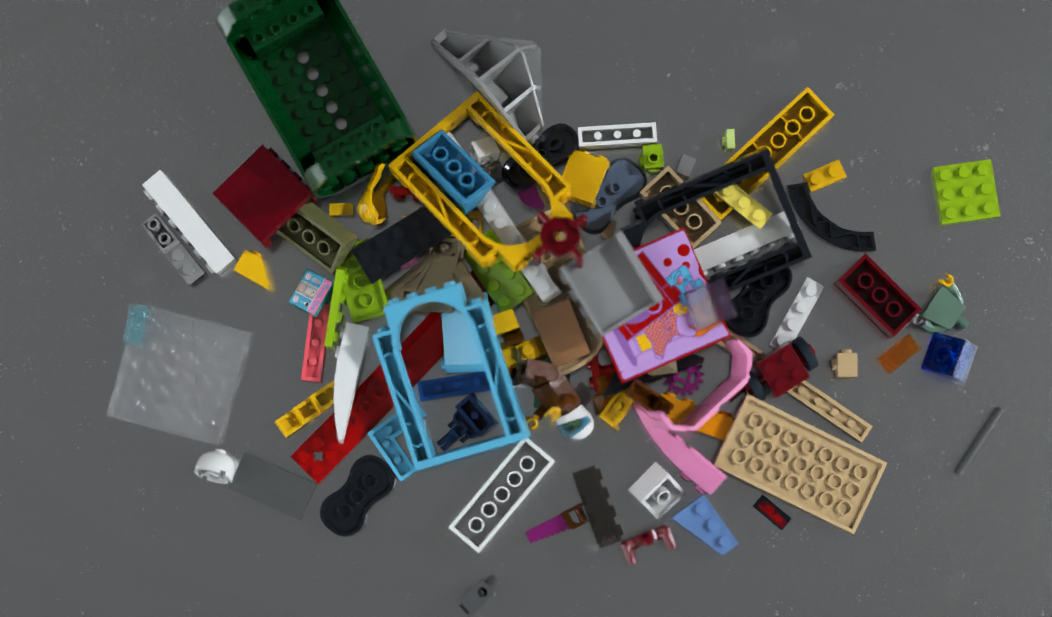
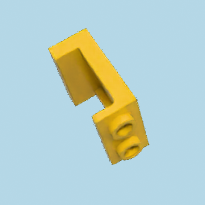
M583 149L575 150L569 157L562 177L572 186V196L568 201L592 209L595 208L597 194L607 170L610 169V163L606 157L590 155L588 151Z

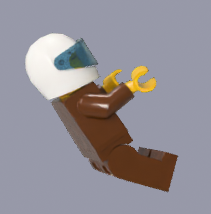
M527 358L510 365L509 375L512 384L516 386L527 383L533 388L532 392L542 403L533 413L532 417H525L527 423L533 420V423L529 425L530 429L538 426V419L541 420L543 416L551 415L553 420L550 422L556 421L557 428L566 439H584L592 432L594 419L591 413L583 405L579 404L581 399L566 376L559 372L554 364Z

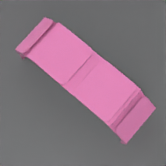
M738 339L723 340L722 342L732 353L730 377L679 425L672 424L663 412L647 410L646 413L651 418L652 424L656 428L668 430L696 431L718 411V407L722 403L727 402L748 382L752 364V352Z

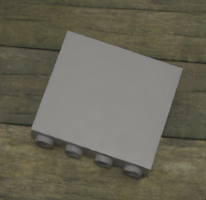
M622 231L583 254L584 265L582 268H577L574 260L559 269V278L564 285L568 284L571 289L569 291L570 296L574 302L578 300L581 308H579L581 314L585 319L589 318L592 323L590 325L592 332L595 336L599 335L600 338L663 300V297Z

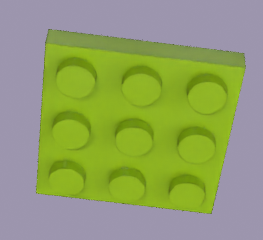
M991 159L932 168L941 225L1000 217Z

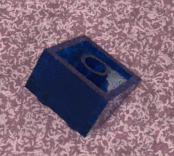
M934 333L921 369L965 384L978 347L965 339Z

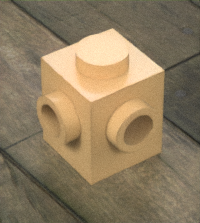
M842 349L840 353L835 354V358H832V369H835V378L858 377L857 353H852L851 349Z

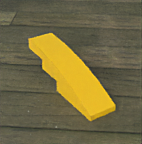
M334 380L274 422L285 438L334 405Z

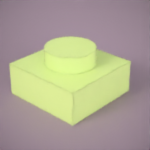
M726 129L725 135H722V146L726 147V152L734 151L735 149L734 129Z

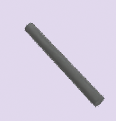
M996 407L954 471L957 475L961 476L1003 413L1001 408Z

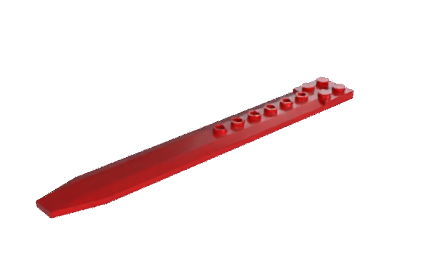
M472 270L470 274L472 275V277L474 278L482 292H487V290L485 289V287L483 286L475 272ZM488 294V303L491 308L494 301ZM431 312L401 343L402 350L400 352L412 388L444 356L441 313ZM381 364L356 389L343 444H340L338 441L334 412L290 456L316 483L320 484L395 406ZM321 451L323 453V460L315 461L313 459L315 457L314 452L319 453Z

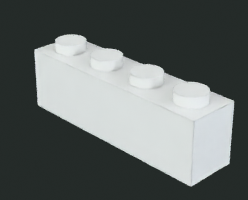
M656 122L578 127L577 130L578 149L583 150L640 147L657 144Z

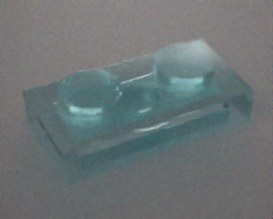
M129 304L123 343L144 345L150 311L149 306Z

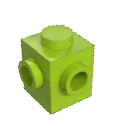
M662 144L642 146V155H639L640 167L643 166L644 171H648V174L660 173V170L664 169Z

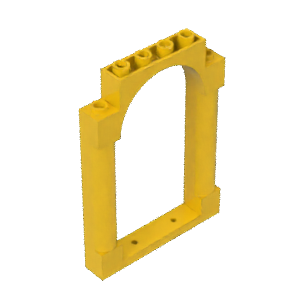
M476 91L391 162L389 169L392 175L405 188H408L468 250L469 255L483 269L487 266H493L499 257L516 273L518 270H523L529 264L528 261L533 258V252L542 246L540 234L534 239L519 245H503L489 240L413 163L412 152L440 130L447 134L467 117H470L478 126H482L541 186L551 205L550 218L559 216L573 220V215L561 204L566 203L571 198L572 186ZM562 232L556 233L554 236L555 239H558V235H560Z

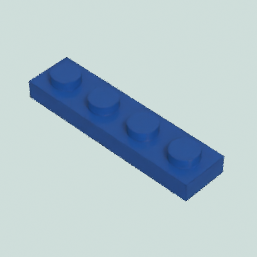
M486 372L417 382L420 401L491 391Z

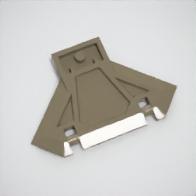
M446 238L425 252L424 259L385 289V294L389 300L397 297L403 300L407 299V294L418 292V295L425 293L424 289L436 286L437 289L443 288L444 283L454 280L455 284L462 283L468 305L470 300L480 297L482 301L486 297L462 262L465 247L456 238ZM426 302L415 306L411 311L453 313L454 307L441 302Z

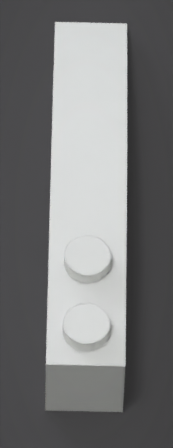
M346 322L345 328H341L339 339H342L341 346H337L335 352L337 364L334 379V412L340 444L344 442L370 335L369 327Z

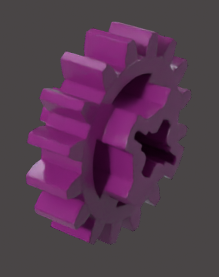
M694 365L689 369L683 370V372L688 373L686 381L678 377L680 372L675 373L671 377L670 374L664 376L663 378L667 380L663 384H669L668 391L674 389L675 395L682 392V396H685L686 391L692 395V389L699 390L700 388L697 384L704 382L700 379V376L705 375V373L699 371L703 366ZM696 373V379L691 384V376ZM679 382L683 384L685 388L677 387L673 383Z

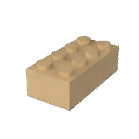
M668 165L639 192V196L644 198L653 193L657 194L684 181ZM697 199L659 216L673 232L684 228L693 249L699 246L722 224L701 199Z

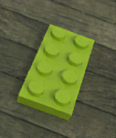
M492 228L483 234L489 240L503 244ZM465 248L464 257L500 312L514 309L536 293L522 271L518 270L514 273L499 257L493 266H487L483 269L469 255L468 250Z
M369 238L357 241L354 245V248L363 244L364 242L369 240ZM351 252L339 267L347 268L346 273L349 274L348 284L344 285L343 291L346 293V301L352 322L356 324L385 315L383 307L388 304L382 280L380 279L372 284L353 252Z

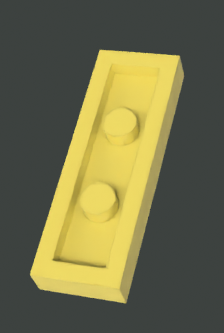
M736 184L714 192V194L759 230L772 216L769 210Z

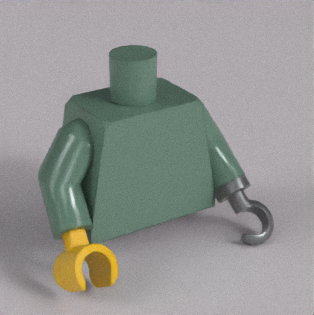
M944 273L946 275L945 281L941 278L938 280L943 285L938 287L920 316L918 313L913 316V323L915 325H919L931 333L949 331L954 325L964 330L970 322L961 316L965 309L963 305L964 300L954 283L953 276L948 273Z

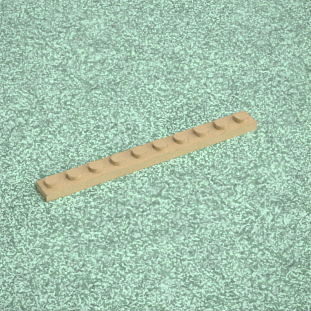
M728 328L731 337L727 339H738L745 344L752 352V363L766 355V353ZM722 341L716 343L717 346L732 355ZM751 364V369H753L754 371H756V369H755V367L753 366V364ZM803 381L787 391L788 394L860 443L864 441L873 427L807 381Z

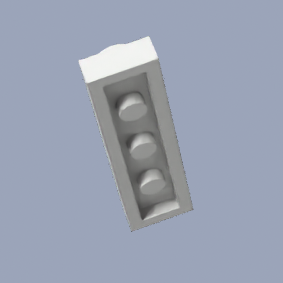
M808 277L806 278L769 346L776 349L784 343L791 344L796 339L824 289L823 285Z

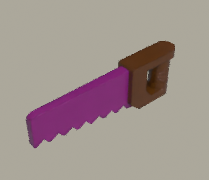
M580 503L528 530L526 535L530 543L533 540L537 542L538 539L548 538L549 535L553 536L555 533L559 534L560 531L564 532L566 529H575L589 522L582 509L583 504ZM575 510L580 520L579 523L573 522L569 514L570 512Z

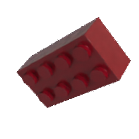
M866 253L835 282L889 338H893L913 319L916 313L922 310Z

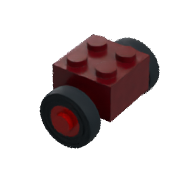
M800 336L794 339L791 344L784 343L753 362L752 364L760 377L755 376L750 370V378L743 386L746 393L763 401L767 398L763 388V384H765L772 397L777 398L808 379L810 375L805 367L811 371L819 366L813 347Z

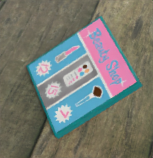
M307 268L288 303L317 317L334 287V282Z

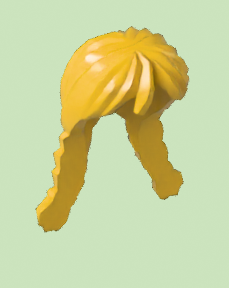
M383 163L376 165L375 171L372 173L370 181L357 205V212L364 222L373 225L381 224L386 219L385 194L390 189V185L393 186L395 181H397L391 174L380 185L379 189L373 191L385 167Z

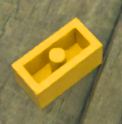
M329 203V216L355 217V204Z

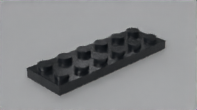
M424 205L351 251L373 284L453 234ZM468 214L464 215L472 223Z

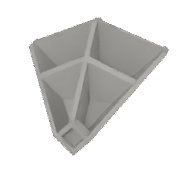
M447 29L439 33L431 41L433 48L459 69L488 99L498 113L530 145L535 143L539 138L538 134L542 132V127L544 126L542 118L540 48L533 41L471 35Z

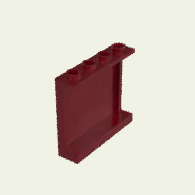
M262 144L212 194L268 249L273 244L269 238L310 198L315 202L318 199L314 197L307 183L305 185L301 183L303 179L295 171L293 173L289 171L291 167L283 159L281 161L277 159L279 155L271 147L267 149Z

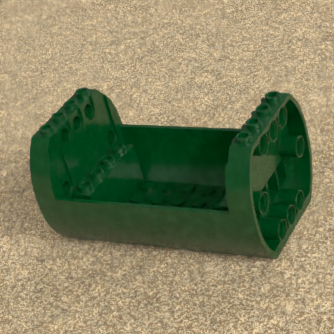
M236 0L227 5L217 19V26L314 197H329L343 191L371 175L375 171L377 164L389 165L418 141L417 135L339 0ZM301 54L309 56V60L306 63L299 62L298 58ZM311 70L318 72V77L314 80L308 78V73ZM320 87L328 89V93L325 96L317 94V90ZM335 103L337 110L334 113H329L327 111L328 104ZM339 120L347 122V126L342 130L336 127V123Z

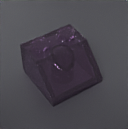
M724 278L683 293L696 331L737 316Z

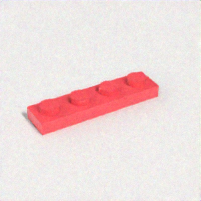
M329 304L322 306L317 317L309 314L301 380L321 383L326 349L324 343L331 306Z

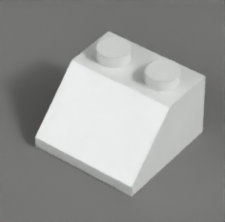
M656 462L628 489L658 521L687 494L671 475Z

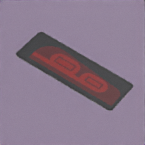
M761 495L753 505L756 510L780 530H783L791 520V517L764 495Z

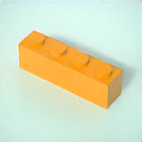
M667 391L664 394L660 393L661 396L674 404V408L667 416L673 424L679 425L698 407L694 405L695 401L687 398H683V401L676 399L675 394ZM721 410L720 413H714L696 432L724 441L734 418H731V413Z

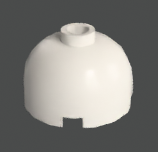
M215 449V451H208L198 459L194 473L199 477L202 474L207 476V480L210 482L228 484L229 480L232 483L235 473L234 461L226 455L224 450Z

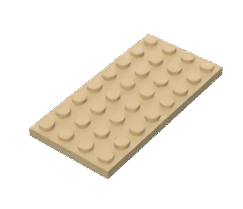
M746 394L713 465L851 534H855L887 462Z

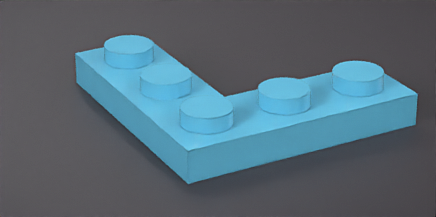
M418 404L423 419L427 415L425 414L421 406ZM395 413L367 434L400 482L415 473L416 469L395 439L403 433L398 414Z

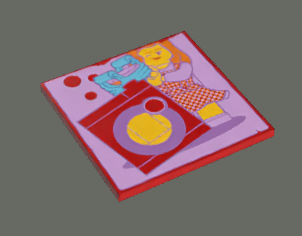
M684 228L633 249L663 297V300L602 337L621 384L731 337Z

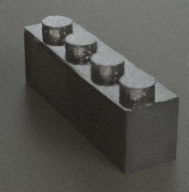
M591 466L572 473L598 547L601 549L621 541V536L624 534L621 525H616L614 517L617 515L614 506H609L607 499L610 498L607 487H602L600 480L603 479L600 468L596 469L595 466Z

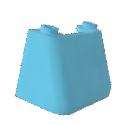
M483 292L486 297L485 299L488 300V292ZM454 308L453 313H441L445 357L441 358L442 370H446V373L485 372L471 326L463 314H459L456 308Z

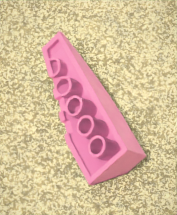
M636 402L632 407L640 422L663 454L682 472L680 476L688 483L692 480L697 485L695 489L702 495L706 493L711 495L727 476L693 447H688L684 440L678 435L671 433V430L656 428L650 421L651 418L646 413L647 410Z

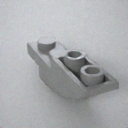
M157 212L141 224L188 285H191L205 274Z

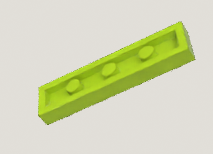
M338 267L336 269L324 346L333 347L339 340L340 331H337L338 323L341 324L343 312H340L341 304L344 305L346 298L343 288L344 285L348 284L349 274L346 273L347 268Z

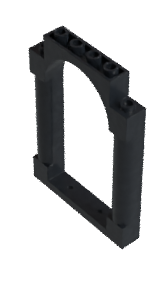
M766 146L662 192L653 193L634 201L636 207L632 209L636 218H641V220L620 228V231L623 232L634 249L640 246L642 236L649 224L660 215L767 170L795 239L782 244L777 249L707 277L706 279L714 298L812 257Z

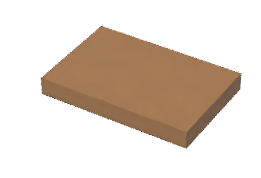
M569 298L532 313L551 363L556 367L591 354Z

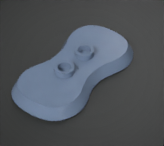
M617 158L611 161L610 169L607 170L597 194L595 208L592 209L572 202L570 213L573 215V220L581 214H585L587 216V227L581 229L589 234L602 233L614 220L616 213L622 206L640 197L639 192L647 185L644 171L628 158Z

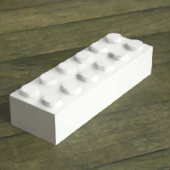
M521 440L448 528L475 551L480 553L554 464L555 460L531 440Z

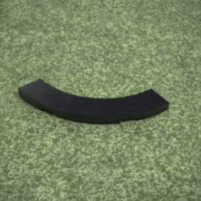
M807 182L787 185L789 198L795 212L804 225L826 243L844 250L854 252L876 251L874 232L847 230L837 226L822 215L810 196Z

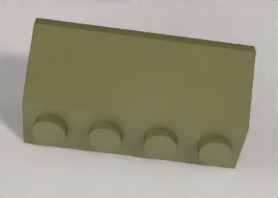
M309 200L276 231V233L331 274L336 271L352 252L351 250H353L358 238L357 235Z

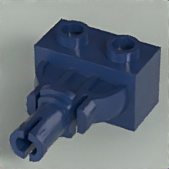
M471 393L455 406L457 410L454 413L453 421L447 425L451 429L436 443L438 446H441L440 448L443 451H446L458 439L463 443L468 438L486 435L499 422L477 396Z

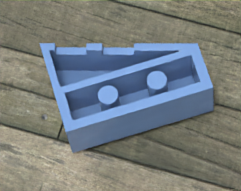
M701 495L671 517V519L720 555H724L739 544L705 495Z

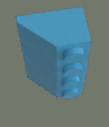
M440 130L412 152L413 163L464 215L481 203L495 183V180L443 130Z

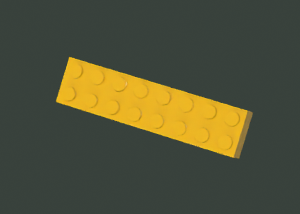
M807 87L724 165L766 146L777 170L826 125L835 114ZM766 170L735 184L750 195L769 177V174ZM714 193L700 198L720 221L734 210Z

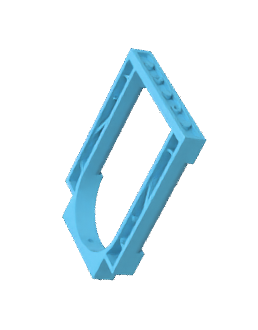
M454 280L444 283L443 288L437 289L436 286L424 289L425 293L418 295V292L406 295L407 299L400 300L397 297L388 300V304L383 309L389 328L388 326L380 327L372 335L416 471L525 440L531 435L524 412H521L498 341L488 300L481 301L479 297L470 300L468 305L462 283L455 284ZM426 302H441L456 308L467 319L479 350L505 434L436 454L432 440L428 438L400 352L402 350L400 342L401 327L405 317L415 306Z

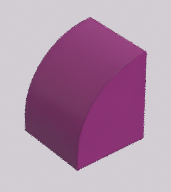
M535 185L517 193L520 202L526 208L531 210L545 209Z

